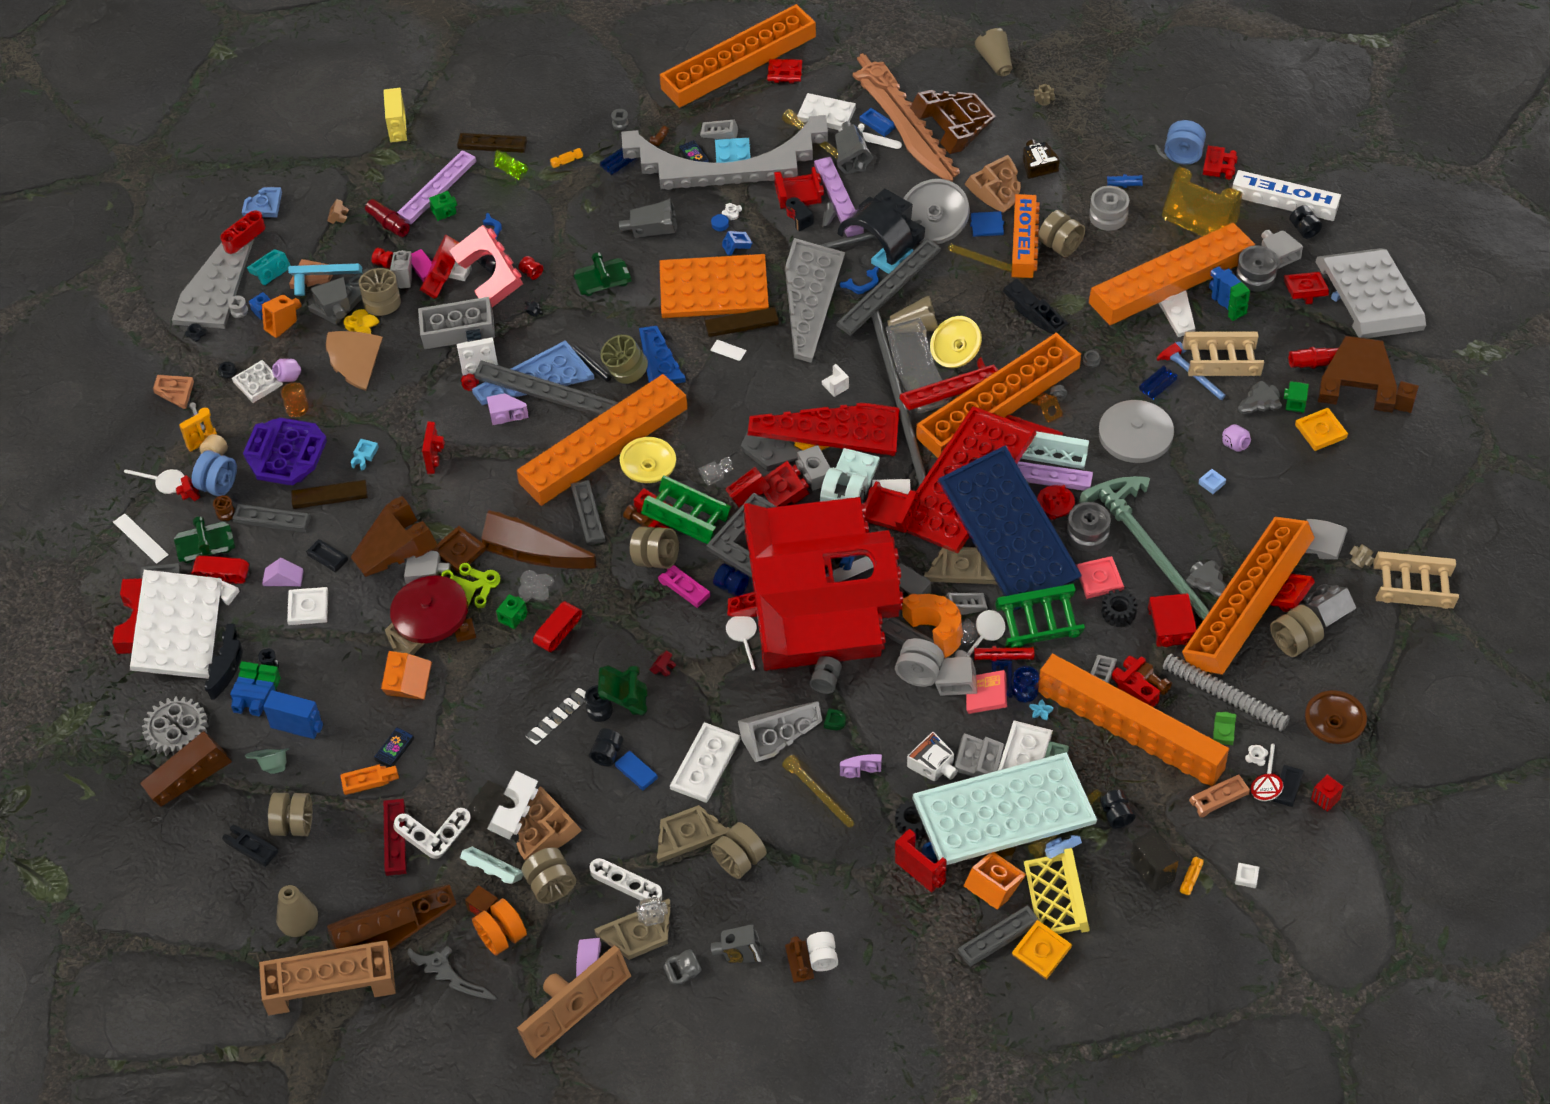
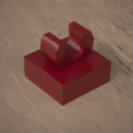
M667 650L658 656L649 670L653 674L661 672L663 676L667 677L670 675L666 666H669L671 669L676 666L673 661L669 660L672 654Z

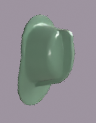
M289 748L254 751L246 754L245 757L256 759L263 771L270 774L283 772L286 768V751Z

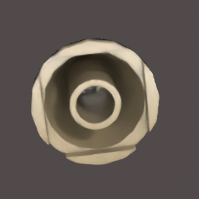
M1001 28L990 29L986 31V35L983 37L980 35L976 39L975 47L998 76H1007L1012 70L1007 34Z
M929 296L890 316V320H887L890 331L893 330L894 333L932 332L938 328L934 308Z
M293 885L285 886L279 891L276 915L279 929L285 935L291 937H301L306 935L305 933L310 929L313 930L318 922L316 906Z

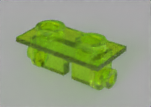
M496 150L494 166L520 180L521 174L528 171L527 165L516 161L506 152L502 153Z

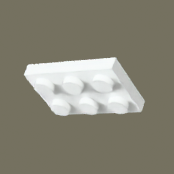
M807 93L797 115V121L807 123L809 116L826 115L827 128L839 130L844 122H850L856 109V103Z

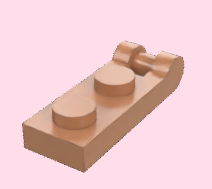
M1238 774L1193 795L1189 802L1197 808V813L1200 817H1205L1210 812L1248 795L1250 789ZM1207 800L1208 803L1204 805L1202 801Z

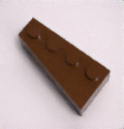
M203 731L140 784L151 799L161 807L232 761L220 745Z

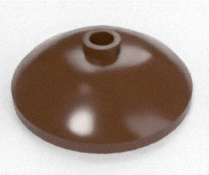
M1331 690L1321 692L1309 701L1305 710V721L1309 730L1317 738L1332 744H1345L1354 741L1363 733L1367 722V715L1363 705L1355 697L1342 691Z

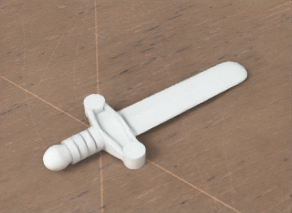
M859 124L857 127L863 133L864 139L867 142L895 149L902 147V143L899 141L863 132L864 124Z

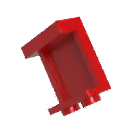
M815 167L811 168L812 173L809 175L782 178L781 171L774 172V183L780 209H786V201L792 197L800 199L805 205L821 203L824 189L823 185H819L821 183L820 173H816Z
M875 481L873 487L869 489L866 502H864L866 508L865 521L906 533L921 502L918 493L910 490L908 494L890 490L883 488L880 482Z
M1189 594L1149 597L1148 611L1149 615L1152 614L1157 637L1156 646L1187 645L1197 630Z
M909 828L895 841V863L930 892H933L936 888H941L946 882L947 860L942 857L934 864L915 848L916 833Z

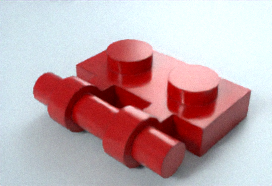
M769 59L767 81H774V83H779V81L789 83L801 82L802 60Z
M1208 145L1203 175L1220 177L1222 172L1226 174V179H1232V176L1235 174L1234 165L1237 163V152L1231 150L1230 153H1224L1225 148Z

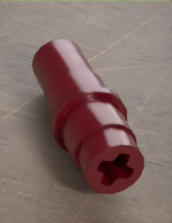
M375 199L367 202L365 211L374 217L384 229L390 230L399 237H404L408 234L410 225L396 211L390 210Z

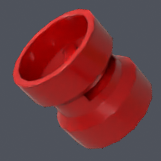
M378 247L374 250L371 261L374 265H382L384 268L390 269L393 252H385L384 249Z
M525 256L519 263V270L525 274L527 273L529 278L535 280L542 274L543 266L539 262H535L532 257Z

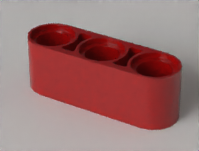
M254 210L247 213L221 234L220 238L226 253L233 254L265 230L264 220L260 211Z
M197 556L191 575L222 578V581L227 583L242 584L246 580L249 563L239 558Z
M566 601L562 602L535 633L533 643L548 652H553L579 622L582 610Z

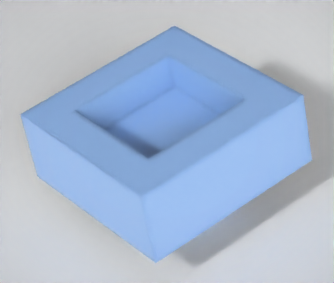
M1213 469L1209 470L1199 479V484L1212 494L1226 483V479Z

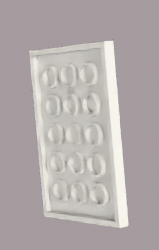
M144 570L130 671L209 679L208 666L212 664L222 578Z

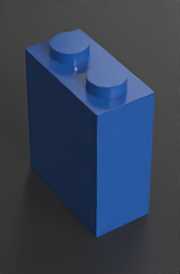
M271 690L263 706L270 728L315 739L317 733H320L323 727L316 702Z

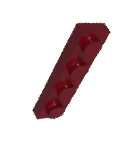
M404 799L383 801L385 875L407 874L406 839L399 835L393 827L395 818L400 814H405ZM405 820L400 822L399 827L405 826Z

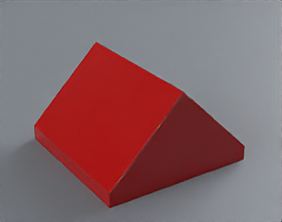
M754 467L725 490L740 509L753 493L760 496L770 486L757 468Z

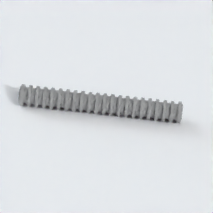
M1174 654L1166 657L1163 663L1164 670L1168 669V672H1174L1175 676L1179 675V678H1185V681H1190L1192 685L1195 683L1196 687H1201L1202 690L1206 689L1207 693L1211 692L1213 696L1217 695L1219 699L1223 698L1224 702L1228 701V704H1234L1235 708L1240 707L1241 711L1245 710V713H1251L1252 717L1256 716V719H1262V722H1267V725H1273L1275 729L1279 728L1280 732L1288 725L1289 715L1284 716L1283 712L1279 713L1277 709L1273 710L1272 706L1267 707L1266 703L1262 704V701H1256L1255 697L1250 698L1251 695H1245L1243 691L1239 692L1238 688L1234 689V686H1228V683H1223V680L1218 681L1217 677H1212L1211 674L1207 675L1206 671L1201 672L1200 668L1196 669V666H1190L1189 662L1185 663V660H1179V657H1174Z

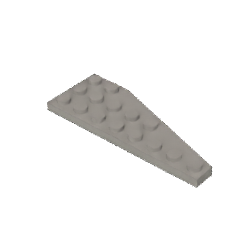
M794 238L785 266L794 358L812 363L845 252Z
M254 239L233 254L226 253L221 242L181 292L172 318L173 325L190 326L196 323L200 324L201 327L225 329L230 315L228 300L236 296Z

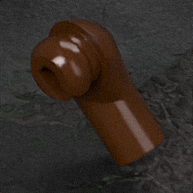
M662 126L656 137H650L649 143L656 147L660 146L669 132L668 127Z

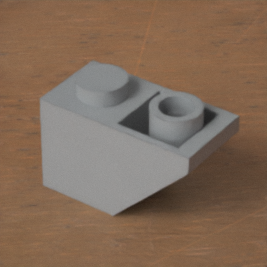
M401 250L393 252L390 270L396 276L398 288L411 287V251Z

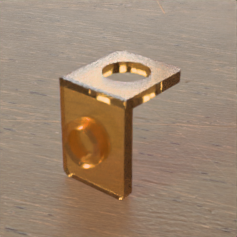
M1043 393L1030 401L1032 405L1041 407L1045 420L1048 423L1063 415L1056 396ZM1053 405L1056 408V413L1053 416H1049L1048 408Z

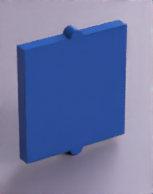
M1001 211L971 213L970 227H972L973 237L1004 235V221H1002Z

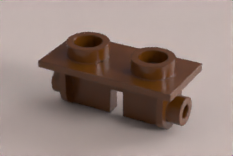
M797 936L792 937L791 942L785 944L793 982L814 979L806 941H802Z

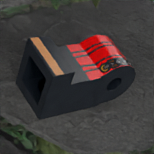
M796 197L787 199L786 214L795 220V228L798 231L814 225L813 213L800 199Z

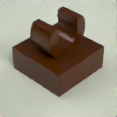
M472 618L465 619L460 628L455 632L457 642L476 638Z

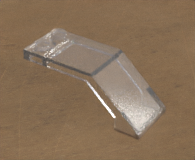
M920 318L886 327L897 372L906 392L943 381L934 365L926 337V328ZM949 397L915 409L920 414L941 408L953 401V399Z

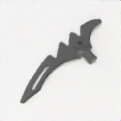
M446 946L440 953L436 951V953L427 956L419 955L411 948L408 949L409 958L417 966L427 964L424 969L425 973L438 972L435 976L436 980L451 979L449 986L458 991L481 998L497 999L493 993L483 986L471 984L455 973L447 959L453 952L450 947ZM460 984H463V985H465V986H467V987H470V988H473V989H476V990H480V991H484V992L481 993V992L473 991V990L467 989V988H465V987H463V986H460Z

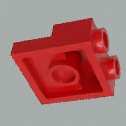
M786 461L763 477L770 486L764 492V495L770 503L777 507L785 506L791 501L795 504L810 494L807 490L810 486L804 478H799L801 472L796 465L791 466Z

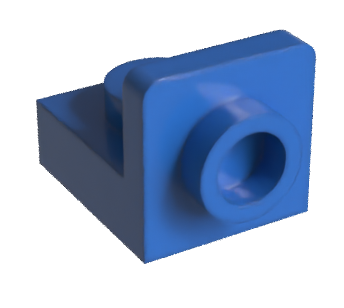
M728 231L722 242L727 255H732L735 248L750 249L752 245L747 233Z

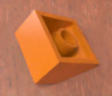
M389 651L381 687L382 691L390 696L425 700L432 662L408 653Z
M992 852L972 867L964 887L998 910L1009 900L1026 874L995 852Z

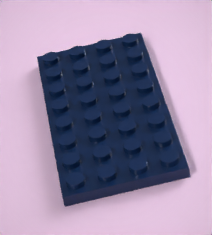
M1006 445L938 479L939 484L1004 596L1068 585L1082 577ZM1022 607L1014 608L1013 612L1021 609Z

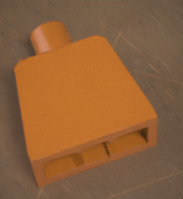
M280 295L263 303L264 330L275 338L284 333L297 321L296 310L302 306L300 300L297 298L291 300L285 295Z

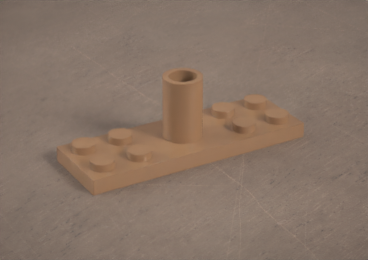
M614 945L570 983L558 974H552L545 980L543 989L552 999L517 1027L529 1054L533 1058L538 1057L631 977L618 947Z

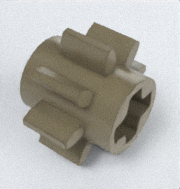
M1047 84L1039 85V89L1034 90L1035 102L1038 101L1040 105L1050 104V100H1055L1054 88Z
M1363 544L1360 547L1354 546L1350 551V554L1353 555L1351 561L1361 568L1365 565L1371 566L1375 560L1372 557L1374 552Z

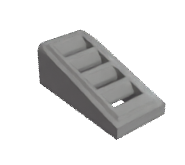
M735 119L703 122L700 136L713 139L737 138L738 126Z
M946 593L945 597L956 604L961 615L987 611L984 593Z
M1097 655L1090 674L1110 684L1117 659Z

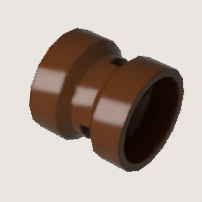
M222 495L215 498L213 507L217 518L225 522L231 520L235 510L230 497Z

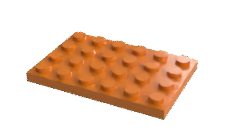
M765 254L660 260L662 318L740 314L769 308Z

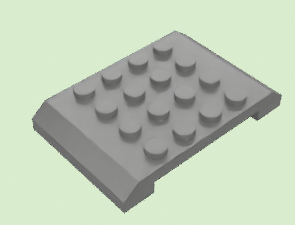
M1379 248L1317 257L1315 262L1321 273L1328 274L1353 318L1354 323L1352 327L1358 338L1366 339L1425 329V313L1387 249Z

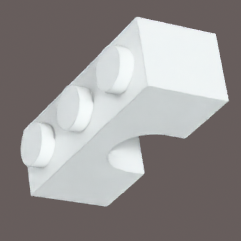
M515 771L504 795L514 801L515 808L508 809L499 805L487 829L509 840L513 834L517 835L522 826L519 823L521 816L525 818L530 806L527 805L529 799L533 800L537 794L538 789L535 787L538 781Z

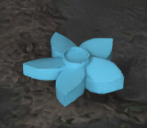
M1043 699L1039 701L1038 705H1029L1034 710L1032 718L1040 716L1044 720H1048V713H1051L1054 709L1050 705H1045Z

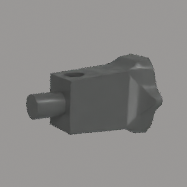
M846 121L842 124V131L835 134L838 151L837 167L844 174L864 172L866 166L873 159L872 153L867 148L863 133L854 124Z
M671 198L660 203L630 210V219L619 221L620 231L632 230L635 238L676 233V214Z

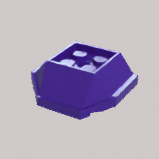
M277 418L266 423L255 424L243 455L257 480L293 486L297 482H303L307 475L315 470L327 439L315 423Z

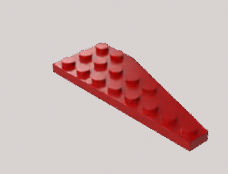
M856 403V406L847 407V405H840V408L832 409L828 407L800 410L799 413L788 411L782 415H755L749 417L747 435L895 456L899 408L869 403Z

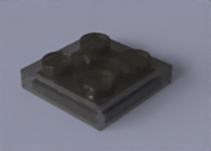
M488 780L467 810L470 813V817L489 826L499 805L512 809L515 808V803L510 797L504 795L505 788Z

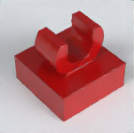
M187 475L180 478L182 485L176 488L177 495L181 494L183 500L190 497L193 501L201 498L199 490L193 487L191 478Z

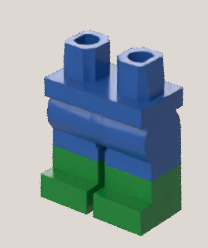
M1218 266L1212 269L1211 276L1214 280L1209 283V288L1212 290V299L1214 301L1218 300V303L1229 311L1228 317L1232 321L1247 314L1250 290L1232 274L1229 268L1223 270Z
M241 661L239 676L230 693L232 711L241 714L244 707H248L250 714L260 716L271 690L276 691L281 677L278 667L262 664L259 667V664Z

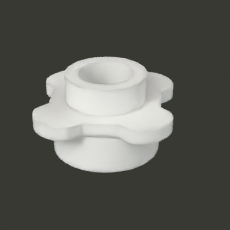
M727 203L722 214L727 216L729 220H735L739 217L742 207Z
M1260 745L1249 746V754L1246 755L1245 760L1248 763L1253 762L1258 766H1263L1268 751Z

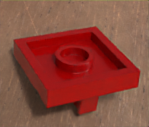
M1320 272L1284 275V283L1292 299L1303 298L1305 304H1312L1313 297L1328 296L1329 289Z
M427 422L422 448L427 474H435V469L439 466L438 452H441L445 445L444 437L437 434L435 422Z
M1290 574L1270 606H1278L1285 612H1289L1291 608L1297 607L1315 583L1313 577Z

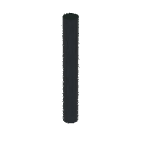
M576 345L572 347L580 359L606 382L611 380L612 377Z

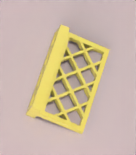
M1072 848L1064 849V853L1051 859L1042 857L1024 861L1034 914L1040 922L1043 923L1045 919L1053 922L1054 925L1051 930L1057 934L1081 930L1082 933L1090 931ZM1062 860L1063 866L1058 872L1050 868L1053 862ZM1038 865L1043 869L1036 876L1030 872L1029 867ZM1046 871L1055 875L1050 883L1042 879ZM1058 878L1067 882L1062 890L1054 886ZM1038 882L1047 886L1042 894L1034 891V887ZM1050 889L1059 893L1054 901L1045 897ZM1062 896L1071 901L1066 909L1057 904ZM1042 900L1050 904L1045 913L1037 908ZM1054 907L1063 912L1058 920L1049 916ZM1066 915L1074 918L1075 924L1066 926L1061 922Z

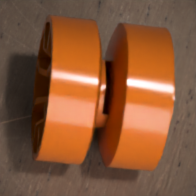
M503 898L490 906L492 916L488 912L483 911L472 918V923L481 940L495 956L509 947L506 937L511 942L516 943L527 936L521 917Z

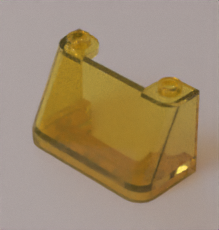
M1181 166L1176 169L1163 207L1162 216L1165 220L1202 236L1231 223L1237 224L1243 192L1227 188L1221 194H1217L1191 183L1192 174L1188 169Z

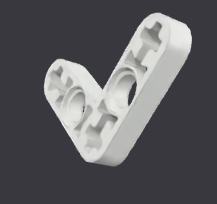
M465 808L456 809L436 834H433L407 814L398 815L394 820L393 827L399 835L433 859H438L445 854L470 821V813ZM464 815V820H461L456 827L454 824L458 816ZM407 821L406 826L399 827L400 822ZM414 826L415 828L412 829L411 834H408L409 829ZM451 829L454 832V836L446 838L443 835V830ZM414 833H424L425 839L417 841L414 838ZM441 840L443 843L440 845L439 851L433 852L432 846H437Z

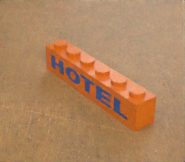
M1015 194L1012 277L1033 278V271H1037L1038 260L1034 259L1038 258V248H1035L1038 247V237L1035 236H1038L1039 225L1035 224H1039V214L1036 213H1039L1040 202H1036V195Z

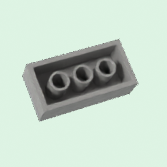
M489 297L418 308L420 336L424 349L467 342L465 331L480 329L482 339L495 338L493 310Z

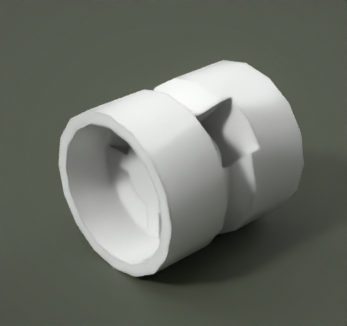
M817 932L807 938L810 963L813 970L828 971L838 965L837 953L834 950V935L832 933Z

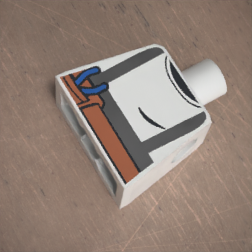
M934 732L907 756V767L932 781H937L943 774L951 780L958 772L952 766L954 763V753Z

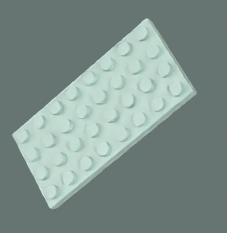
M1067 752L913 794V801L938 861L944 857L947 860L946 865L1083 828L1097 822V818Z

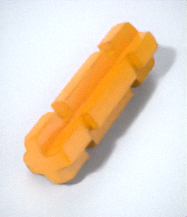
M577 148L573 150L574 152L569 151L559 155V158H551L552 167L557 168L560 164L564 165L575 161V158H582L583 153L581 149Z
M1198 857L1192 859L1180 887L1182 894H1191L1204 861Z

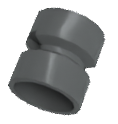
M820 657L812 674L810 686L819 693H833L842 669L841 663L832 657Z

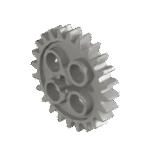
M177 696L172 702L169 698H167V703L165 704L160 701V707L153 706L154 712H147L149 718L143 719L145 725H142L144 731L142 733L147 745H150L152 750L156 749L158 754L164 751L165 756L170 751L174 756L177 751H180L203 731L207 733L206 727H209L204 708L200 707L198 702L194 704L193 699L187 702L185 697L179 701Z

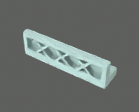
M1036 431V436L1021 457V459L1084 469L1089 440ZM1038 449L1043 450L1045 454L1036 455L1034 451ZM1061 453L1064 457L1060 459L1055 458L1053 454ZM1074 456L1082 457V461L1076 462L1073 461L1071 458Z

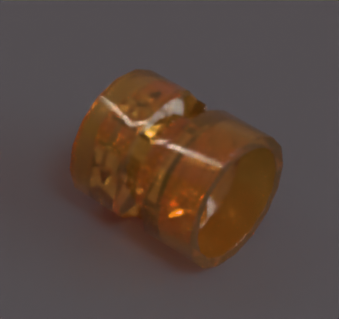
M296 382L286 384L281 390V396L287 414L293 417L304 415L309 409V404L303 385Z

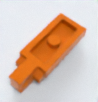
M380 764L340 775L345 795L384 786V784L386 785L390 781L399 779L396 766L386 768V766L380 767Z

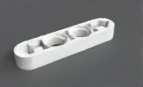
M595 859L590 863V873L594 879L649 905L662 901V889L659 885L604 859ZM601 866L603 867V870H599L598 872H596L595 868L599 869ZM614 874H621L623 876L620 881H613L611 879ZM633 882H638L641 885L637 890H632L629 886ZM654 892L657 893V896H656V895H653L652 897L649 896V893H651V894H653Z

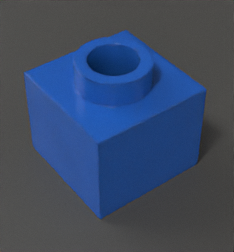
M264 292L249 300L251 311L260 320H263L262 304L271 300Z

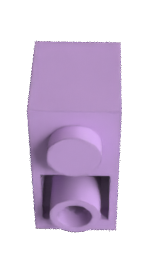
M505 393L487 397L492 425L529 418L526 403Z

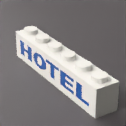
M1238 170L1233 183L1231 197L1289 211H1294L1302 205H1307L1316 217L1334 221L1341 194Z

